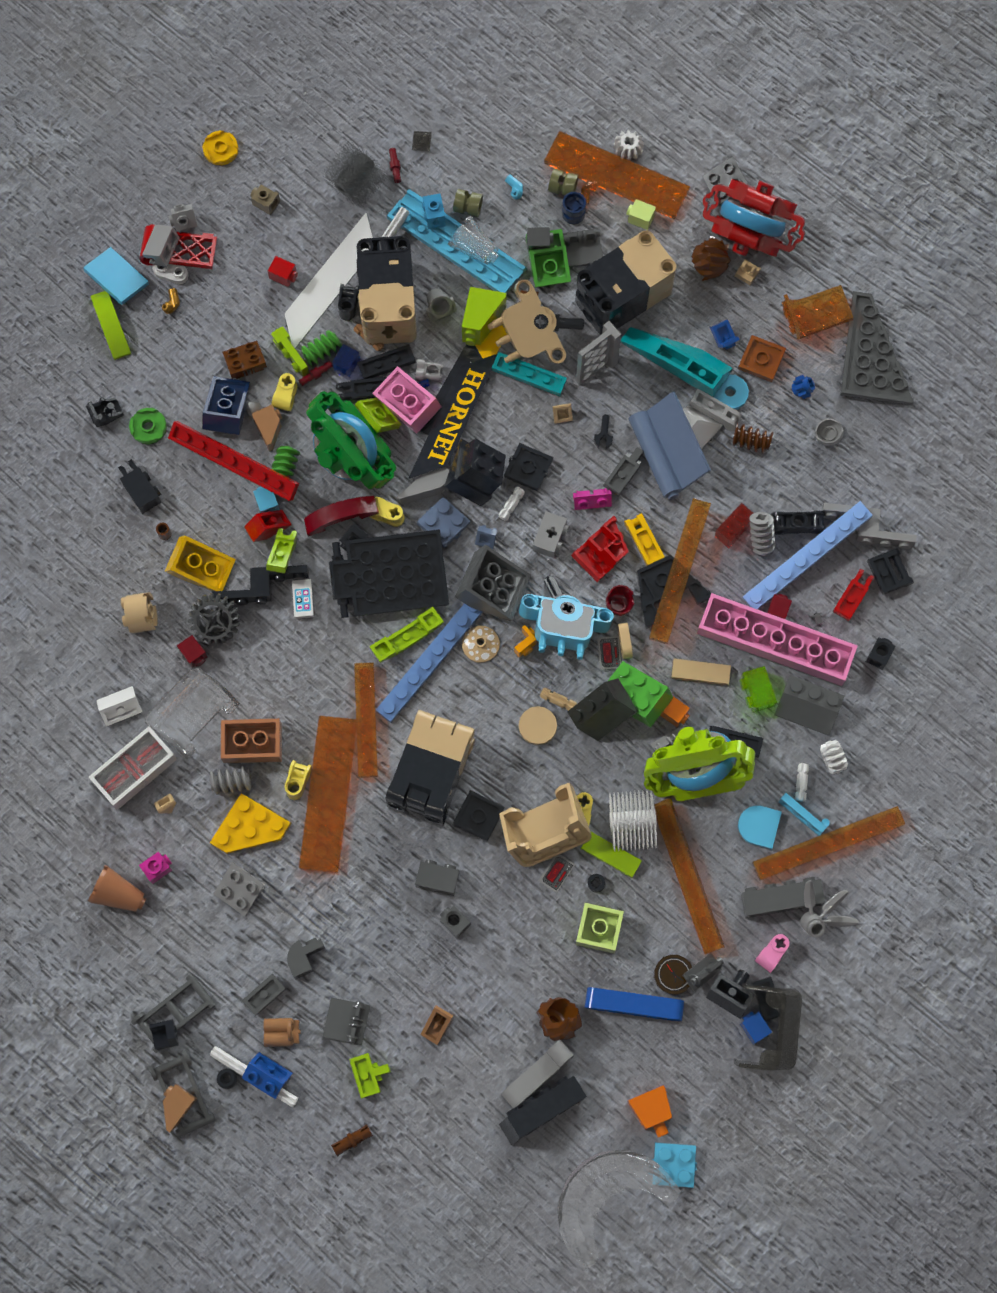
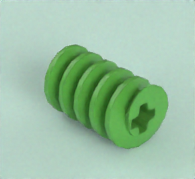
M327 330L326 336L324 334L319 336L320 340L314 338V344L308 342V348L305 346L301 347L302 354L311 367L312 361L317 365L319 364L318 358L324 361V354L330 357V350L336 353V346L343 349V345L335 333Z
M280 446L276 450L277 455L274 456L275 461L272 463V470L286 477L294 476L290 469H296L292 462H298L294 455L299 456L300 452L289 446Z

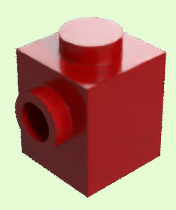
M275 256L267 270L269 279L287 287L290 286L291 282H295L298 275L294 263Z

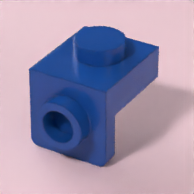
M728 319L710 327L718 348L725 347V349H729L736 345V341L740 340L738 336H735Z

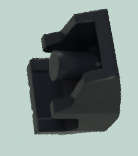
M100 398L99 402L93 404L90 401L86 406L96 427L107 425L124 416L116 398Z

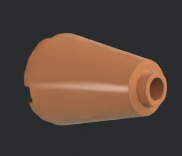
M105 865L88 902L136 912L137 909H142L146 899L143 898L144 893Z

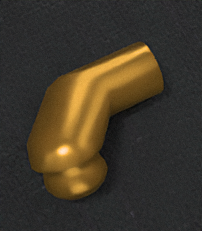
M176 288L168 290L170 300L162 305V310L166 314L173 313L180 305Z

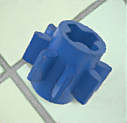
M804 375L795 377L796 380L792 384L794 395L803 399L810 397L815 389L812 378L804 377Z

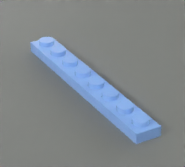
M859 501L746 593L743 599L750 607L757 610L773 598L774 594L777 595L873 515Z

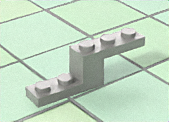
M823 503L821 511L825 512V518L836 519L840 518L853 506ZM867 508L873 516L857 529V542H861L864 545L880 544L882 547L899 546L900 549L914 547L917 535L879 531L880 509Z

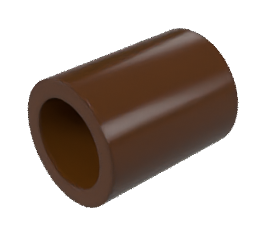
M162 522L156 526V532L161 540H168L171 537V530L166 523Z

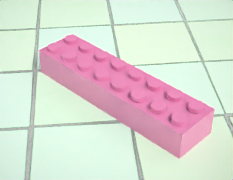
M711 593L697 634L840 686L846 681L858 646Z

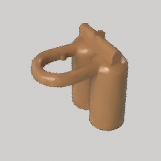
M292 1018L264 1019V1047H282L299 1044V1034H301L299 1020H293Z

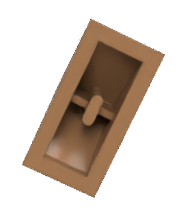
M436 1005L420 1035L438 1045L453 1021V1015Z

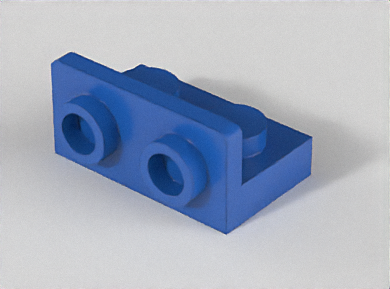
M258 1052L249 1062L242 1079L276 1099L293 1073Z

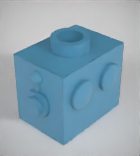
M441 193L423 196L422 208L425 212L424 219L427 222L428 229L446 226Z

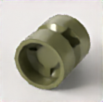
M553 169L548 192L555 194L562 192L563 196L570 192H575L579 175L570 172L565 174L562 170Z
M457 189L453 212L461 214L467 212L469 216L479 217L483 194L475 192L469 194L467 190Z

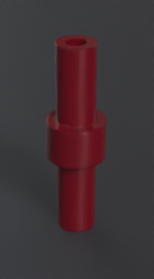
M390 148V170L393 172L394 183H400V161L397 158L396 148Z
M328 361L318 368H313L309 374L298 380L300 385L304 386L313 379L317 380L322 376L321 374L331 369L333 365Z

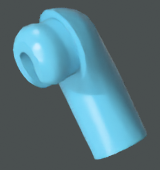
M510 174L505 179V182L512 187V198L520 199L523 195V184Z

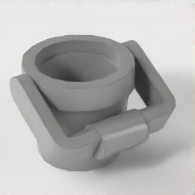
M435 288L427 294L428 307L425 309L430 321L438 320L457 310L453 297L449 298L442 290Z

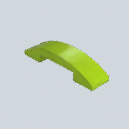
M106 291L91 295L92 303L113 359L117 360L130 355L131 351L110 295Z
M434 607L417 616V619L389 637L380 639L369 646V648L381 663L410 648L436 630L444 621Z

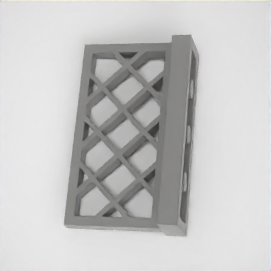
M610 321L603 325L602 335L578 352L576 382L579 386L607 364L611 368L618 364L621 333Z

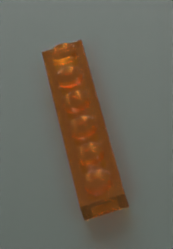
M374 662L354 663L358 778L378 777Z

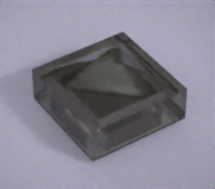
M414 131L412 150L430 151L432 132Z

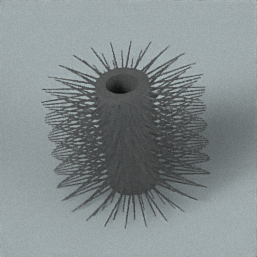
M358 149L352 150L349 156H346L343 151L342 153L339 152L342 158L346 156L348 159L344 162V159H341L339 154H337L342 163H336V168L330 165L331 173L334 176L328 179L331 182L333 181L334 187L337 188L339 193L341 192L348 198L351 197L352 201L359 199V194L363 191L362 188L369 187V185H372V182L377 186L378 178L374 179L373 177H376L377 171L381 170L376 168L375 164L377 163L373 162L375 160H372L367 156V153L364 154V152L362 153Z

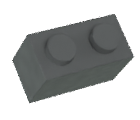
M432 860L420 861L415 886L416 888L454 896L459 878V870L456 869V866L450 864L439 866L437 862Z

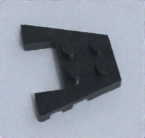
M672 555L637 570L646 629L662 622L654 604L687 588L697 605L709 600L711 592L707 591L697 579L693 578L688 573V570Z

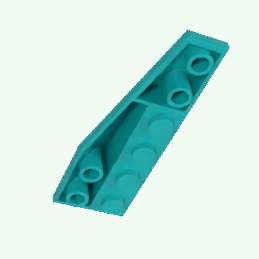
M633 327L627 330L620 341L630 349L714 397L733 370L732 367L702 349Z

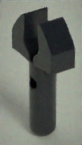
M607 414L602 416L601 432L594 435V444L598 449L600 440L603 437L606 441L605 450L612 445L613 436L608 434L610 416Z

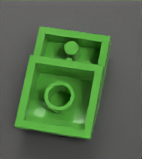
M562 229L550 231V233H553V244H550V248L528 250L535 288L571 282Z

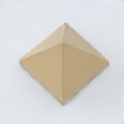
M571 403L552 406L555 424L573 421Z
M168 794L155 802L154 805L159 813H172L176 802L173 796Z

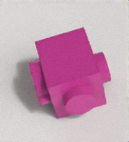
M159 851L139 865L152 884L172 871L169 866L172 862L166 854L162 856Z

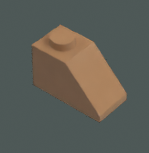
M271 404L252 413L253 420L269 452L274 449L282 427L280 423L282 416L279 410H274Z
M175 1084L174 1087L170 1085L164 1093V1115L166 1130L169 1133L174 1131L197 1100L196 1097L178 1084Z

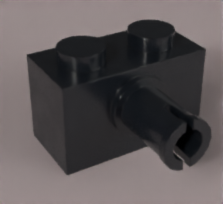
M738 970L733 981L719 974L706 997L739 1019L742 1018L754 997L753 993L743 988L750 978L747 972L741 978L744 970Z

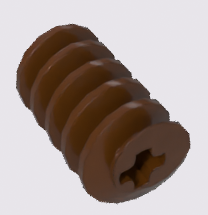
M737 423L732 440L733 446L740 442V448L747 444V450L754 446V452L761 448L762 454L769 450L774 432L767 436L766 430L760 434L759 428L753 432L752 426L746 430L745 424L739 429Z

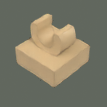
M745 259L735 273V277L751 285L761 268Z

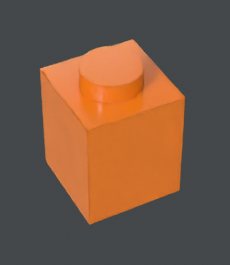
M673 696V699L660 716L678 727L680 723L684 725L690 717L688 714L690 708Z

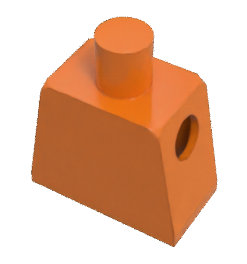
M664 1085L627 1101L645 1130L653 1127L658 1138L669 1133L665 1121L671 1119L672 1114Z

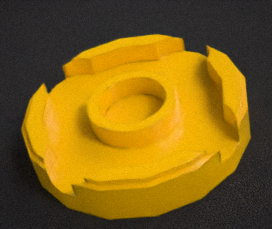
M219 130L212 132L205 138L202 149L205 158L210 163L222 166L231 163L236 158L239 147L236 138L231 133Z

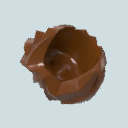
M710 236L708 241L704 240L700 245H696L691 256L694 268L704 277L702 281L719 277L727 270L728 264L731 262L727 253L729 244H724L723 240L719 241L713 236Z
M549 998L547 1002L541 1003L540 1009L536 1012L540 1018L539 1026L543 1029L544 1036L549 1037L553 1041L576 1037L574 1032L582 1027L579 1008L575 1006V1003H571L566 998Z

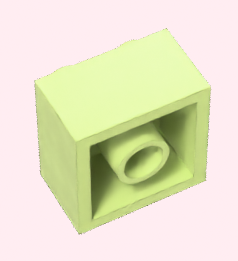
M585 903L576 945L615 953L624 911Z

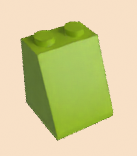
M470 287L462 322V342L470 346L482 344L491 332L487 325L500 318L502 312L507 308V293Z

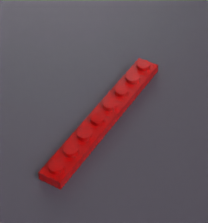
M179 421L173 422L168 439L288 501H293L300 483Z

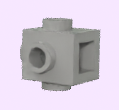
M179 204L171 209L172 215L168 217L171 226H175L176 232H187L191 228L197 227L192 204L185 206L184 204Z

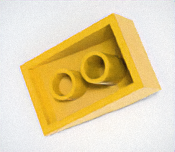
M184 535L178 538L164 572L211 591H223L236 559Z

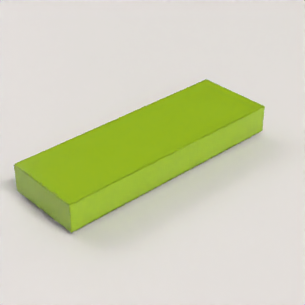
M591 832L592 837L590 841L584 843L581 850L633 878L642 860L623 851L621 848L618 851L616 845L614 852L612 843Z

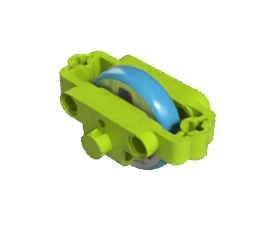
M685 727L678 732L672 746L657 749L653 753V757L646 760L644 787L653 791L657 797L673 795L677 801L740 790L745 786L746 781L753 778L755 751L747 747L743 741H731L722 733L709 731L708 729L695 731L693 727ZM664 772H666L669 780H663Z

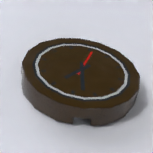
M680 955L663 957L657 963L654 970L656 985L669 995L684 993L690 986L683 977V974L692 968L691 963Z

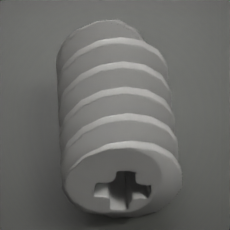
M765 512L753 513L749 517L751 545L754 547L753 552L758 555L770 554L776 547L774 519Z
M241 767L240 773L237 772L236 768H233L232 774L226 769L224 775L218 770L217 776L214 775L213 771H210L212 792L214 790L216 795H219L222 789L223 793L227 794L230 788L231 792L235 793L236 787L242 792L244 786L250 791L252 787L250 768L246 772L244 767Z

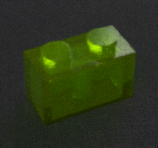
M765 666L743 672L739 683L741 689L746 691L747 697L745 699L748 708H752L753 713L775 707L777 700Z

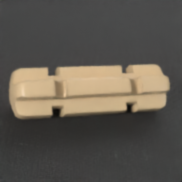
M543 688L540 694L541 698L549 699V702L562 708L566 707L568 711L577 704V702L571 699L569 701L563 695L556 692L552 693L548 688Z

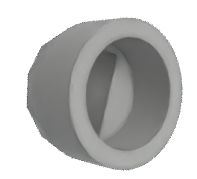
M246 403V412L249 416L261 410V404Z

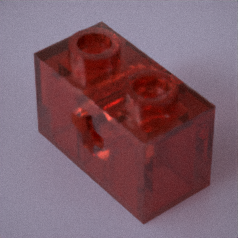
M741 503L719 526L715 537L727 548H730L749 528V517L753 512Z

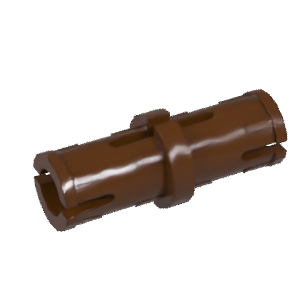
M366 1124L353 1133L349 1132L346 1134V1137L331 1146L338 1157L343 1152L358 1147L359 1143L373 1135Z

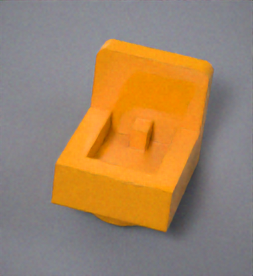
M526 625L522 627V633L526 638L514 647V652L519 658L522 655L527 656L533 651L532 647L537 644L535 631L531 627L528 629Z

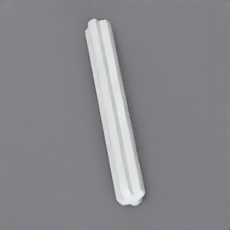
M216 1046L210 1053V1056L243 1076L247 1065ZM283 1088L277 1097L291 1107H294L298 1101L296 1096Z

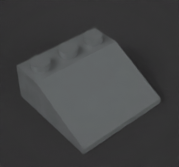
M484 545L474 552L455 597L471 608L512 621L531 575L489 546Z

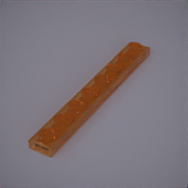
M694 498L692 500L650 633V640L668 644L711 503Z
M668 798L654 804L656 820L704 954L725 948L672 799Z
M898 806L753 861L752 864L759 881L904 826L905 821Z

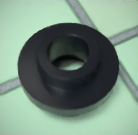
M223 1069L217 1075V1083L223 1089H231L237 1083V1075L231 1069ZM226 1075H229L231 1077V1080L228 1083L224 1082V1077Z

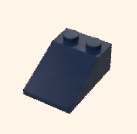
M213 376L203 410L202 429L239 435L243 424L250 382Z

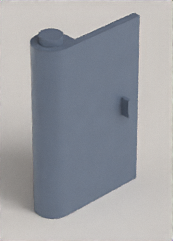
M671 392L649 410L637 412L628 418L664 498L672 500L678 497V493L711 471L675 392Z

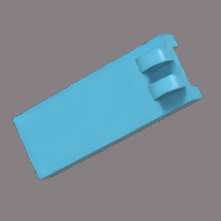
M787 793L779 800L782 806L818 836L830 824L828 819H823L820 822Z

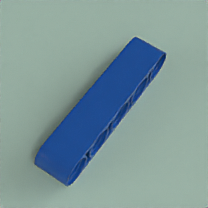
M588 987L585 1008L682 1022L685 1001Z

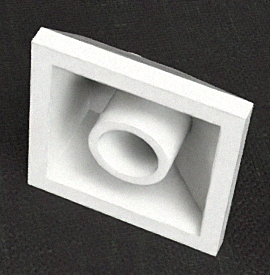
M687 406L683 411L702 450L723 425L691 406Z

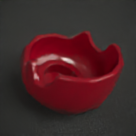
M624 585L613 587L606 596L607 609L611 610L616 616L628 614L635 604L633 591Z

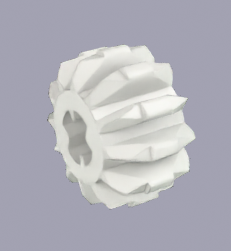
M628 129L627 133L621 131L620 136H616L614 149L616 150V156L621 155V160L625 157L628 161L631 160V157L636 160L638 155L643 153L644 142L642 141V135L637 136L636 131L630 133Z
M837 740L828 741L821 745L820 751L823 761L831 774H838L847 769L848 763L845 753Z

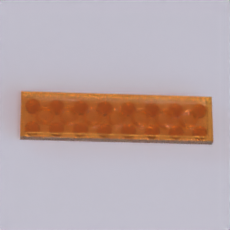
M561 131L557 134L544 159V164L562 170L567 174L569 172L577 174L579 179L633 202L637 199L655 206L656 212L673 219L676 218L690 190V186L627 159H622L620 156Z
M319 716L299 869L339 873L358 719Z

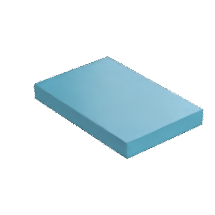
M111 247L83 267L84 272L121 305L149 285L148 280Z

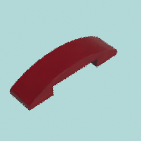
M375 496L356 497L316 510L304 518L307 535L312 536L324 532L327 526L358 516L364 519L379 514Z

